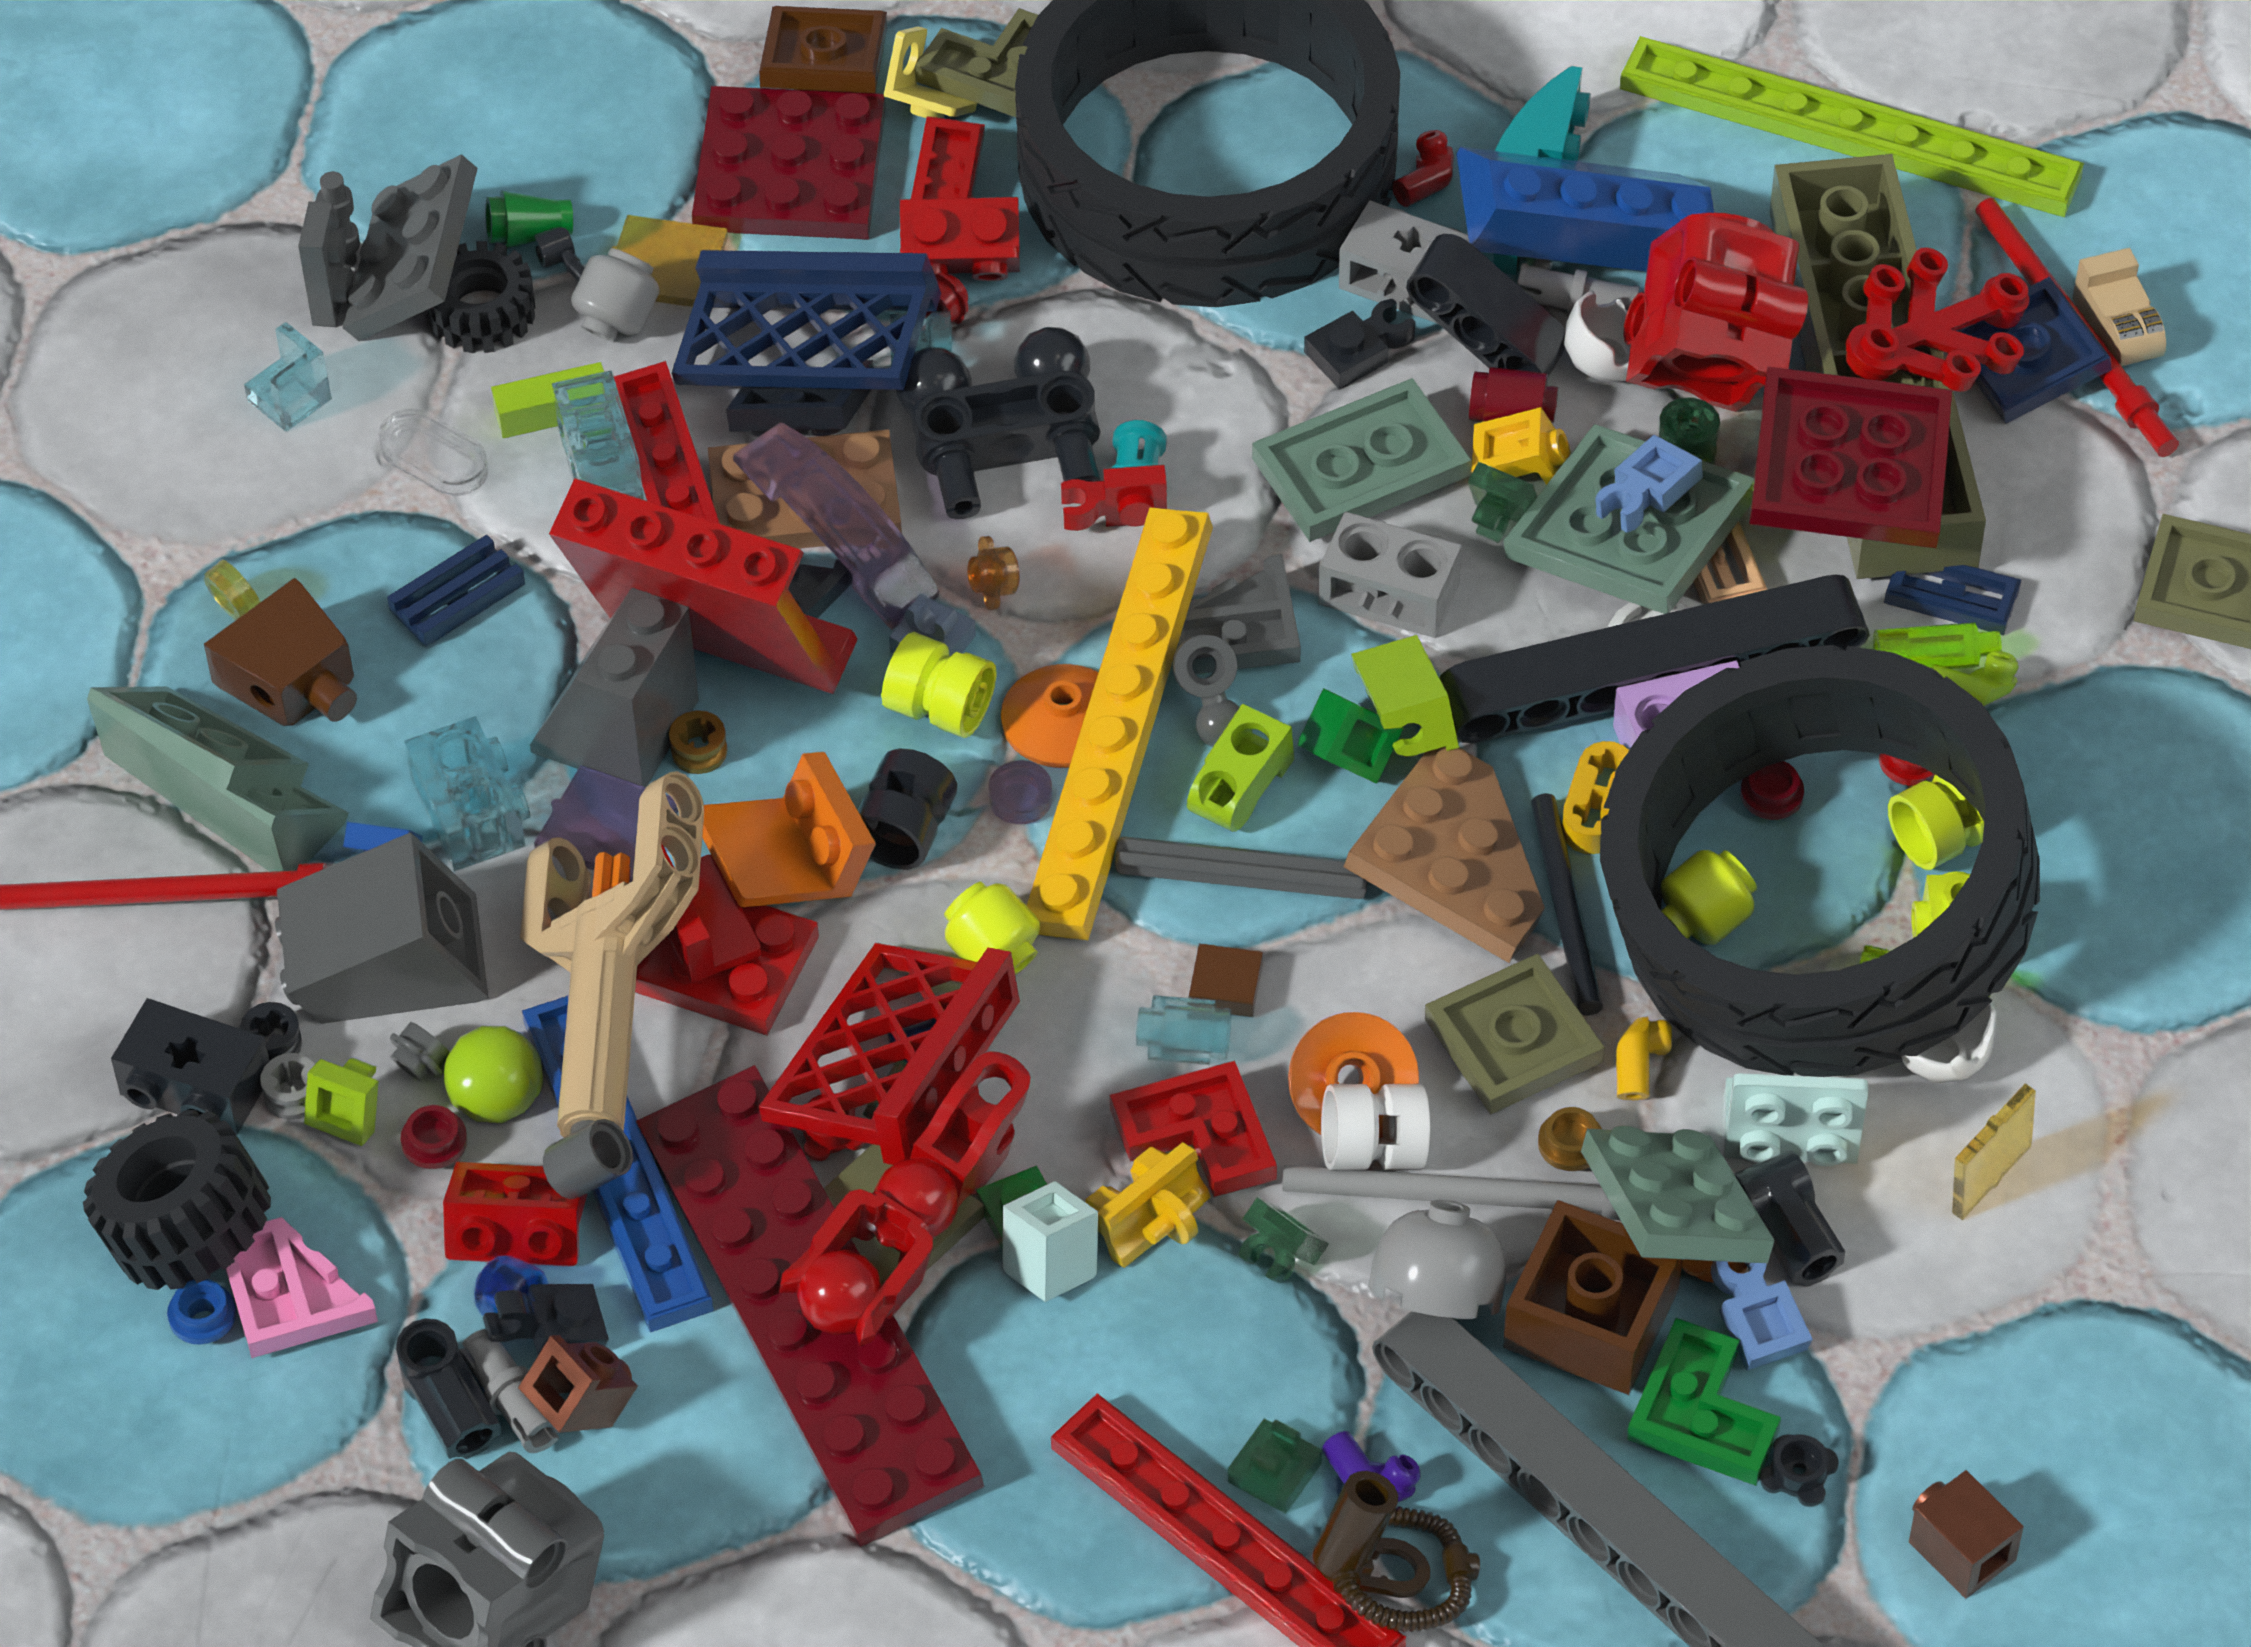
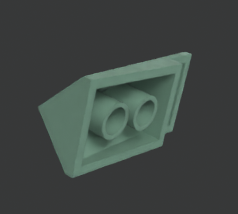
M167 686L90 688L87 701L104 755L269 872L297 870L299 864L308 863L345 824L349 812L301 787L309 763Z

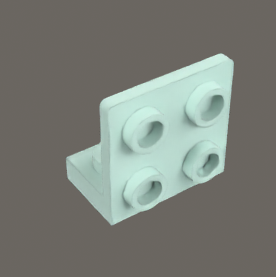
M1743 1073L1735 1074L1733 1078L1726 1077L1724 1091V1158L1745 1159L1749 1162L1760 1163L1787 1151H1793L1802 1161L1812 1162L1820 1166H1834L1840 1163L1857 1164L1868 1099V1081L1858 1078Z

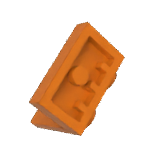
M825 752L802 754L791 781L786 786L783 798L704 805L702 838L737 904L741 907L852 897L876 845Z

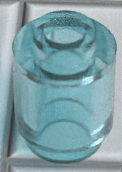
M1153 995L1151 1008L1139 1007L1136 1046L1148 1047V1060L1211 1065L1212 1059L1227 1060L1230 1046L1232 1008L1216 1007V1000Z

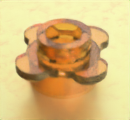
M982 536L978 540L979 551L977 556L971 557L968 561V581L975 593L983 594L986 608L988 610H996L1000 607V596L1016 593L1020 581L1019 565L1016 555L1010 547H994V541L990 536Z

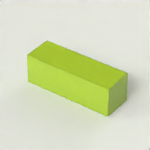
M601 362L491 387L494 412L503 439L613 414L610 388Z

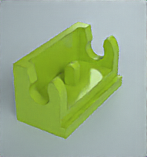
M1417 635L1351 654L1354 669L1359 674L1366 688V693L1377 710L1383 728H1402L1409 723L1420 725V730L1416 736L1410 739L1402 738L1393 743V748L1398 755L1414 756L1441 747H1445L1447 751L1459 748L1448 694Z

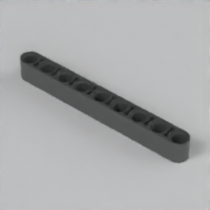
M1411 1311L1374 1341L1372 1349L1377 1363L1397 1386L1689 1647H1825L1453 1318L1437 1317Z

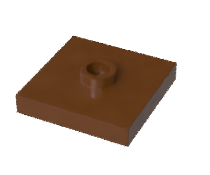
M772 6L759 70L760 88L876 93L887 32V12L881 10Z

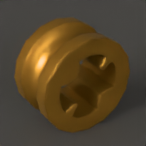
M695 710L682 714L671 724L669 731L671 755L673 762L679 769L688 773L703 774L721 766L726 759L728 749L724 723L717 715L708 711ZM702 737V742L706 743L708 740V745L695 748L694 741H691L689 744L688 740Z

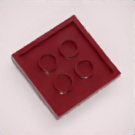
M711 86L691 215L693 231L869 240L886 111L884 94Z
M1768 366L1749 524L1937 549L1941 527L1953 390Z

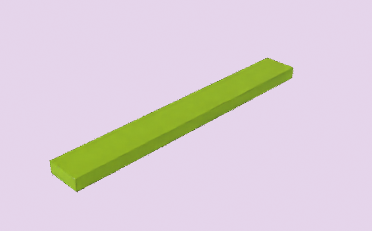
M1642 36L1639 37L1620 77V89L1853 157L1892 154L1895 167L1898 170L2064 218L2082 178L2084 163Z

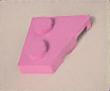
M282 1217L266 1221L263 1229L252 1236L255 1242L246 1252H240L233 1258L235 1262L225 1269L252 1358L378 1322L373 1300L365 1292L359 1295L339 1277L337 1267L321 1252L309 1249L304 1244L302 1235Z

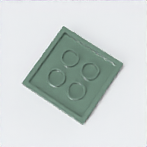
M1594 424L1504 539L1505 558L1663 614L1670 613L1751 505L1754 478L1702 460L1703 478L1664 513L1649 505L1644 510V519L1641 525L1627 533L1621 530L1620 512L1622 509H1615L1608 516L1601 519L1596 514L1595 498L1603 487L1615 483L1614 469L1646 441Z

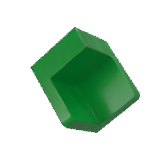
M1323 688L1299 737L1298 746L1377 784L1394 749L1393 743L1398 741L1404 727L1384 729L1377 713Z

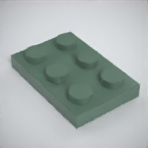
M1413 378L1252 443L1253 461L1309 542L1335 532L1345 511L1369 518L1471 476L1472 460Z
M1617 1126L1612 1130L1587 1128L1581 1152L1641 1257L1768 1264L1774 1239L1711 1136L1690 1129L1677 1130L1675 1133L1644 1132L1631 1126Z

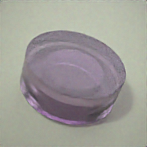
M1024 760L1011 761L997 768L990 777L988 785L990 807L994 814L1003 821L1012 824H1029L1041 819L1049 811L1052 804V782L1047 771L1040 765Z

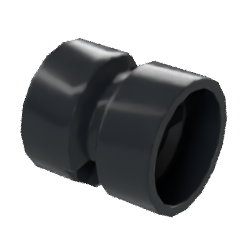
M898 748L888 751L883 756L869 784V792L862 798L857 808L876 843L870 855L871 860L892 869L902 870L917 868L925 861L937 836L938 826L945 819L957 794L958 783L953 773L942 762L914 749Z

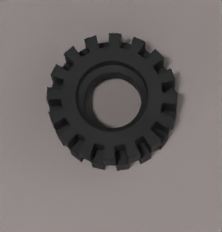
M476 241L477 250L468 251L466 243L458 246L445 302L428 309L430 325L432 324L433 332L438 338L445 337L446 345L455 348L462 341L463 352L474 353L475 344H483L484 353L495 352L493 342L500 341L503 347L507 348L514 344L512 333L522 338L528 332L527 323L533 324L535 319L534 309H536L529 265L527 262H522V255L515 250L507 255L506 245L496 243L493 251H489L487 241ZM487 290L501 294L494 300L480 304L460 301L462 297L475 291Z

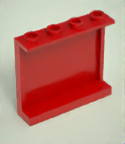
M574 478L549 535L609 618L612 617L631 588L650 593L689 607L693 649L834 694L858 638L852 629L805 615L793 598L788 588L804 553L801 549Z

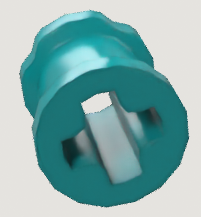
M1144 420L1127 421L1117 426L1113 432L1112 439L1113 448L1117 456L1116 464L1112 468L1158 465L1159 457L1164 454L1167 446V435L1163 429L1154 423ZM1140 438L1145 440L1143 449H1138Z

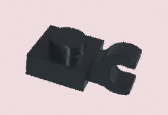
M531 1284L526 1294L518 1290L499 1291L494 1296L498 1313L489 1312L483 1316L488 1340L507 1342L515 1339H533L537 1355H539L552 1335H560L568 1344L597 1342L605 1346L609 1340L593 1284Z

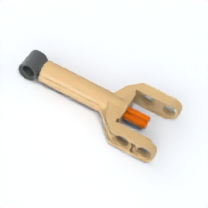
M678 771L669 772L651 782L640 796L634 872L631 883H629L630 857L622 852L615 856H611L605 851L595 856L592 898H589L591 873L587 869L583 857L577 848L561 837L552 838L534 848L529 853L527 860L520 939L571 973L557 1120L560 1135L564 1138L551 1144L545 1150L543 1156V1169L548 1182L557 1193L568 1199L579 1198L626 1174L631 1169L633 1162L632 1148L623 1131L637 965L674 929L699 889L704 803L700 791L694 782ZM666 793L670 795L676 803L679 811V816L673 811V809L669 805ZM661 844L665 848H667L670 854L672 855L675 864V869L670 865L668 860L665 858ZM552 855L562 865L566 879L560 876L555 869ZM547 907L556 915L557 918L555 920H551Z

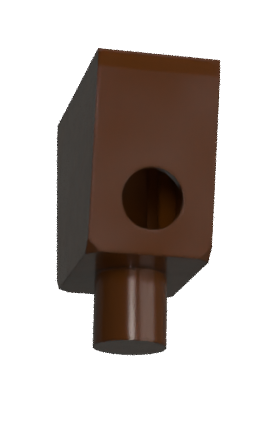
M293 578L204 643L212 683L282 726H293L315 709L332 722L340 721L352 711L356 704L357 695L347 686L354 677L349 645L342 633L296 578Z

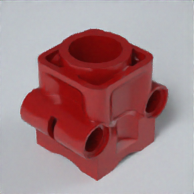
M1728 213L1691 214L1652 241L1650 244L1644 292L1638 293L1633 298L1624 322V342L1631 346L1626 382L1654 390L1661 388L1680 389L1697 396L1708 405L1734 412L1749 404L1756 392L1765 386L1768 366L1789 369L1792 340L1798 335L1806 318L1808 308L1807 291L1803 287L1794 285L1799 243L1792 238L1775 234L1767 225L1757 220Z

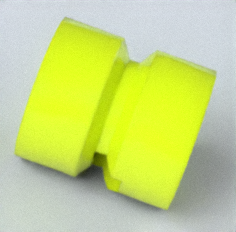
M916 632L908 633L899 643L887 667L881 693L882 705L886 709L915 720L922 719L929 713L930 723L936 725L939 729L962 738L970 737L980 725L991 702L997 676L996 665L990 660L969 652L963 654L955 652L949 656V649L945 643Z
M1934 775L1932 782L1927 780L1919 782L1894 795L1889 800L1888 818L1892 831L1908 858L1922 869L1927 871L1934 869L1962 854L1966 845L1974 847L1983 842L1984 821L1979 812L1953 785L1937 775Z

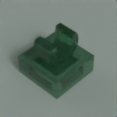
M1481 462L1477 463L1468 480L1474 503L1477 505L1472 517V522L1478 525L1476 534L1497 543L1503 537L1509 521L1512 520L1518 523L1537 498L1533 484Z
M1257 1197L1242 1220L1260 1233L1249 1236L1243 1242L1239 1251V1257L1244 1261L1254 1264L1265 1249L1272 1247L1275 1252V1261L1265 1276L1274 1282L1282 1283L1292 1274L1295 1267V1258L1315 1265L1330 1243L1281 1207Z
M1264 1418L1228 1467V1483L1286 1514L1321 1466L1322 1449L1302 1439L1299 1431L1277 1419L1272 1423Z

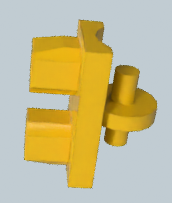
M1182 1142L1167 1154L1150 1146L1134 1159L1130 1170L1134 1182L1122 1192L1111 1186L1105 1187L1102 1185L1086 1198L1085 1203L1098 1211V1232L1104 1237L1112 1261L1125 1268L1166 1235L1180 1244H1187L1197 1236L1198 1226L1192 1214L1201 1208L1211 1196L1197 1171L1196 1162L1198 1156L1195 1149Z

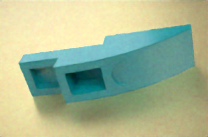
M1568 67L1532 96L1513 118L1500 138L1495 151L1578 161L1581 135L1574 134L1575 126L1586 127L1591 93L1581 92L1583 67ZM1494 253L1493 264L1506 274L1516 275L1520 256Z

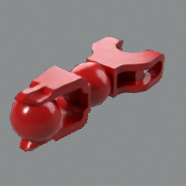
M989 1051L977 1057L952 1086L933 1119L914 1143L910 1159L900 1160L885 1170L873 1193L857 1189L848 1192L813 1236L810 1248L786 1269L781 1277L779 1293H797L802 1315L814 1328L834 1336L856 1333L859 1347L874 1341L885 1320L892 1318L921 1285L933 1249V1239L948 1229L962 1202L969 1195L976 1194V1189L985 1186L1008 1156L1015 1135L1014 1126L1011 1122L1021 1110L1030 1086L1031 1077L1025 1066L1016 1058L997 1051ZM992 1077L1005 1079L1011 1087V1090L995 1105L986 1102L979 1095L978 1089L979 1083ZM876 1236L877 1241L881 1245L893 1247L900 1252L898 1266L883 1285L881 1284L878 1270L865 1256L847 1249L841 1250L851 1238L856 1237L860 1240L869 1241Z

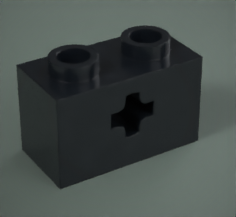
M146 998L111 1057L119 1093L132 1104L143 1109H154L157 1107L177 1115L184 1110H196L199 1115L210 1112L216 1114L221 1121L225 1120L236 1135H238L262 1093L260 1075L264 1066L270 1061L265 1037Z

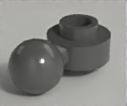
M1201 634L1188 638L1178 647L1174 654L1172 668L1179 686L1187 693L1201 697L1203 706L1196 717V730L1201 740L1213 747L1240 708L1235 702L1228 700L1225 693L1235 679L1237 659L1231 646L1223 639L1213 635ZM1203 653L1209 654L1215 662L1214 672L1206 678L1198 677L1192 668L1194 659Z

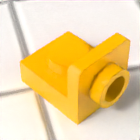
M1541 407L1474 424L1471 472L1481 486L1538 472L1547 485L1571 454L1567 436L1561 428L1555 429Z

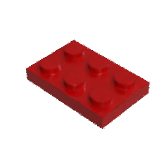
M767 905L741 907L760 942L761 956L694 983L690 982L674 948L666 936L637 965L635 993L768 1036L819 938L818 922Z

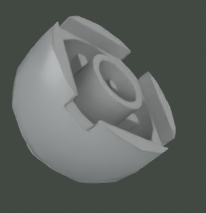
M1434 1200L1430 1202L1429 1210H1415L1406 1213L1391 1223L1378 1243L1372 1261L1368 1287L1375 1296L1384 1300L1385 1288L1402 1294L1400 1307L1417 1313L1446 1318L1473 1319L1477 1318L1479 1305H1489L1492 1316L1499 1313L1502 1307L1506 1285L1507 1260L1501 1242L1486 1224L1469 1217L1471 1209L1468 1206L1455 1201Z

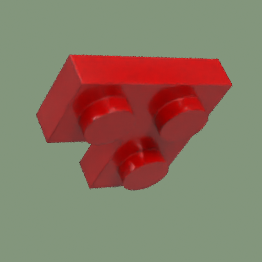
M1235 1060L1109 1095L1110 1111L1130 1162L1134 1161L1150 1146L1160 1151L1168 1152L1183 1142L1188 1146H1194L1214 1197L1277 1180L1276 1161Z

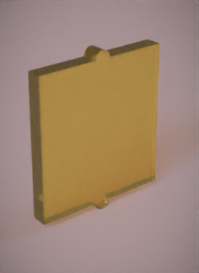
M627 215L618 244L611 248L628 253L654 268L651 277L657 281L660 289L655 302L693 307L701 284L695 269L701 250H724L728 239V230L726 228Z
M2026 1083L1996 1115H1992L1989 1118L1985 1127L1955 1157L1952 1213L1961 1220L1974 1209L1992 1188L1994 1189L1998 1186L2002 1177L2032 1146L2036 1090Z

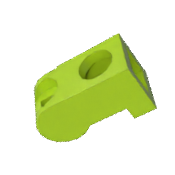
M1242 704L1205 758V764L1194 779L1187 798L1188 811L1232 832L1241 829L1251 816L1257 801L1275 776L1282 778L1295 760L1292 727ZM1252 729L1265 733L1269 741L1253 734Z

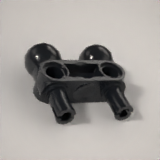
M1044 327L1031 332L1018 347L1014 358L1016 379L972 386L969 370L959 355L939 347H926L914 353L904 390H896V394L911 417L916 438V456L921 466L928 473L938 477L946 513L949 518L966 519L980 511L981 501L974 475L975 471L1057 457L1063 481L1071 479L1090 482L1101 481L1092 448L1098 441L1101 431L1095 412V390L1090 381L1087 380L1090 372V356L1078 335L1061 327ZM1061 412H1068V413H1070V414H1060V413H1061Z

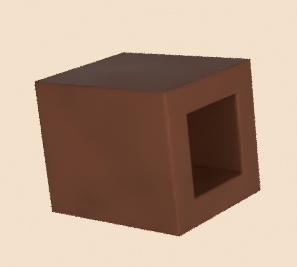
M1967 1470L1963 1471L1946 1485L1942 1481L1935 1482L1924 1490L1915 1501L1912 1508L1914 1516L1909 1543L1965 1599L2017 1560L2024 1526Z

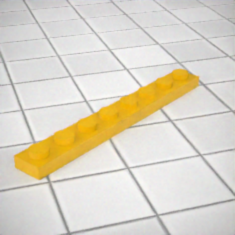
M1149 508L1027 902V907L1040 922L1038 935L1089 940L1213 530L1209 513Z

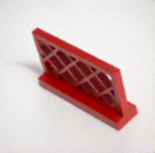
M875 943L759 1105L762 1121L879 1145L883 1163L894 1165L900 1160L910 1159L914 1143L925 1131L952 1086L977 1057L986 1053L1020 1002L1011 952L987 947L978 962ZM883 968L909 972V975L877 985L875 981ZM949 981L963 983L959 989L939 996H935L931 989ZM920 992L924 998V1001L892 1011L888 1004L890 1001ZM877 1006L881 1013L880 1016L850 1026L847 1023L850 1015ZM932 1018L936 1019V1023L931 1030L907 1037L902 1029ZM888 1033H892L896 1042L863 1052L859 1045L861 1042ZM846 1047L849 1048L852 1054L851 1057L822 1067L817 1063L821 1056ZM907 1059L908 1063L901 1072L878 1079L874 1072V1069ZM860 1074L864 1075L867 1081L866 1084L834 1094L830 1087V1084ZM819 1089L824 1097L804 1105L789 1103L792 1097ZM874 1101L879 1103L871 1120L845 1114V1111Z

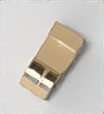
M2130 247L2080 259L2072 296L2079 311L2121 366L2162 357L2166 352V334L2163 322L2156 309L2150 306L2151 302L2137 277L2139 264Z

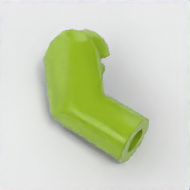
M2003 651L1989 653L1985 666L1970 674L1936 664L1933 666V669L1944 678L1946 676L1980 701L1983 706L2010 694L2018 682L2015 677L2019 668L2018 661L2013 655Z

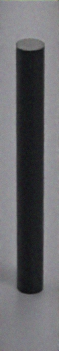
M1549 793L1539 794L1531 800V807L1576 1007L1582 1015L1590 1016L1600 1012L1603 1008V1003L1559 810L1554 795Z

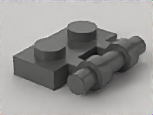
M331 171L321 176V189L316 196L315 202H308L298 245L312 326L336 327L341 303L349 304L348 295L353 286L351 267L357 262L356 251L360 247L358 228L350 220V216L354 211L352 192L344 184L343 176L338 172Z

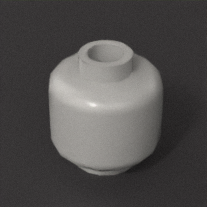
M610 248L608 255L592 256L588 260L571 298L575 310L585 317L581 327L611 342H614L618 332L625 335L640 333L659 295V285L651 277L654 268L648 263L614 248Z

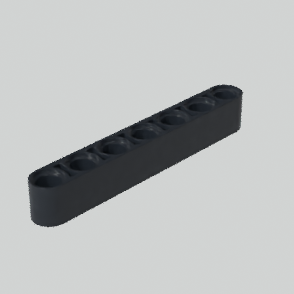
M1834 574L1468 660L1450 667L1440 675L1439 679L1448 694L1457 740L1462 743L1473 744L1614 711L1616 688L1736 660L1739 667H1741L1740 662L1786 648L1835 645L1846 651L1847 646L1861 647L1867 642L1870 634L1849 579L1844 575Z

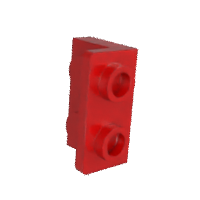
M1018 197L900 200V253H927L934 274L972 273V278L978 281L1004 280L1008 278V272H1020Z
M456 1162L443 1200L445 1257L449 1260L575 1266L579 1258V1223L588 1193L576 1199L562 1197L548 1182L543 1166Z

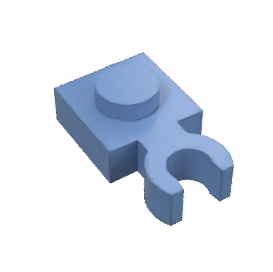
M1656 435L1651 436L1614 469L1615 483L1603 487L1597 493L1595 498L1597 517L1603 519L1611 511L1622 509L1620 512L1621 530L1627 533L1635 530L1643 522L1644 510L1649 505L1664 513L1703 478L1702 460Z
M1713 1261L1711 1276L1715 1285L1721 1291L1733 1297L1723 1302L1719 1313L1730 1336L1740 1340L1738 1353L1746 1371L1808 1350L1813 1339L1785 1280L1767 1286L1763 1278L1766 1270L1765 1263L1744 1262L1749 1272L1737 1273L1729 1267L1728 1262Z

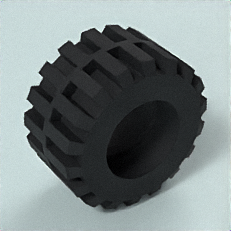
M184 1110L174 1117L169 1113L157 1117L155 1122L148 1125L145 1123L134 1128L132 1130L133 1133L124 1140L119 1139L109 1148L111 1152L107 1157L99 1159L93 1168L96 1175L86 1182L84 1193L87 1198L83 1201V1208L89 1218V1223L131 1281L137 1285L144 1283L146 1288L159 1290L166 1284L170 1290L184 1288L190 1280H195L196 1283L210 1278L211 1273L220 1268L226 1269L235 1262L233 1258L240 1252H246L255 1242L252 1236L263 1229L267 1221L264 1212L271 1207V1196L267 1192L269 1186L243 1144L225 1120L221 1121L216 1114L210 1112L199 1115L196 1110Z

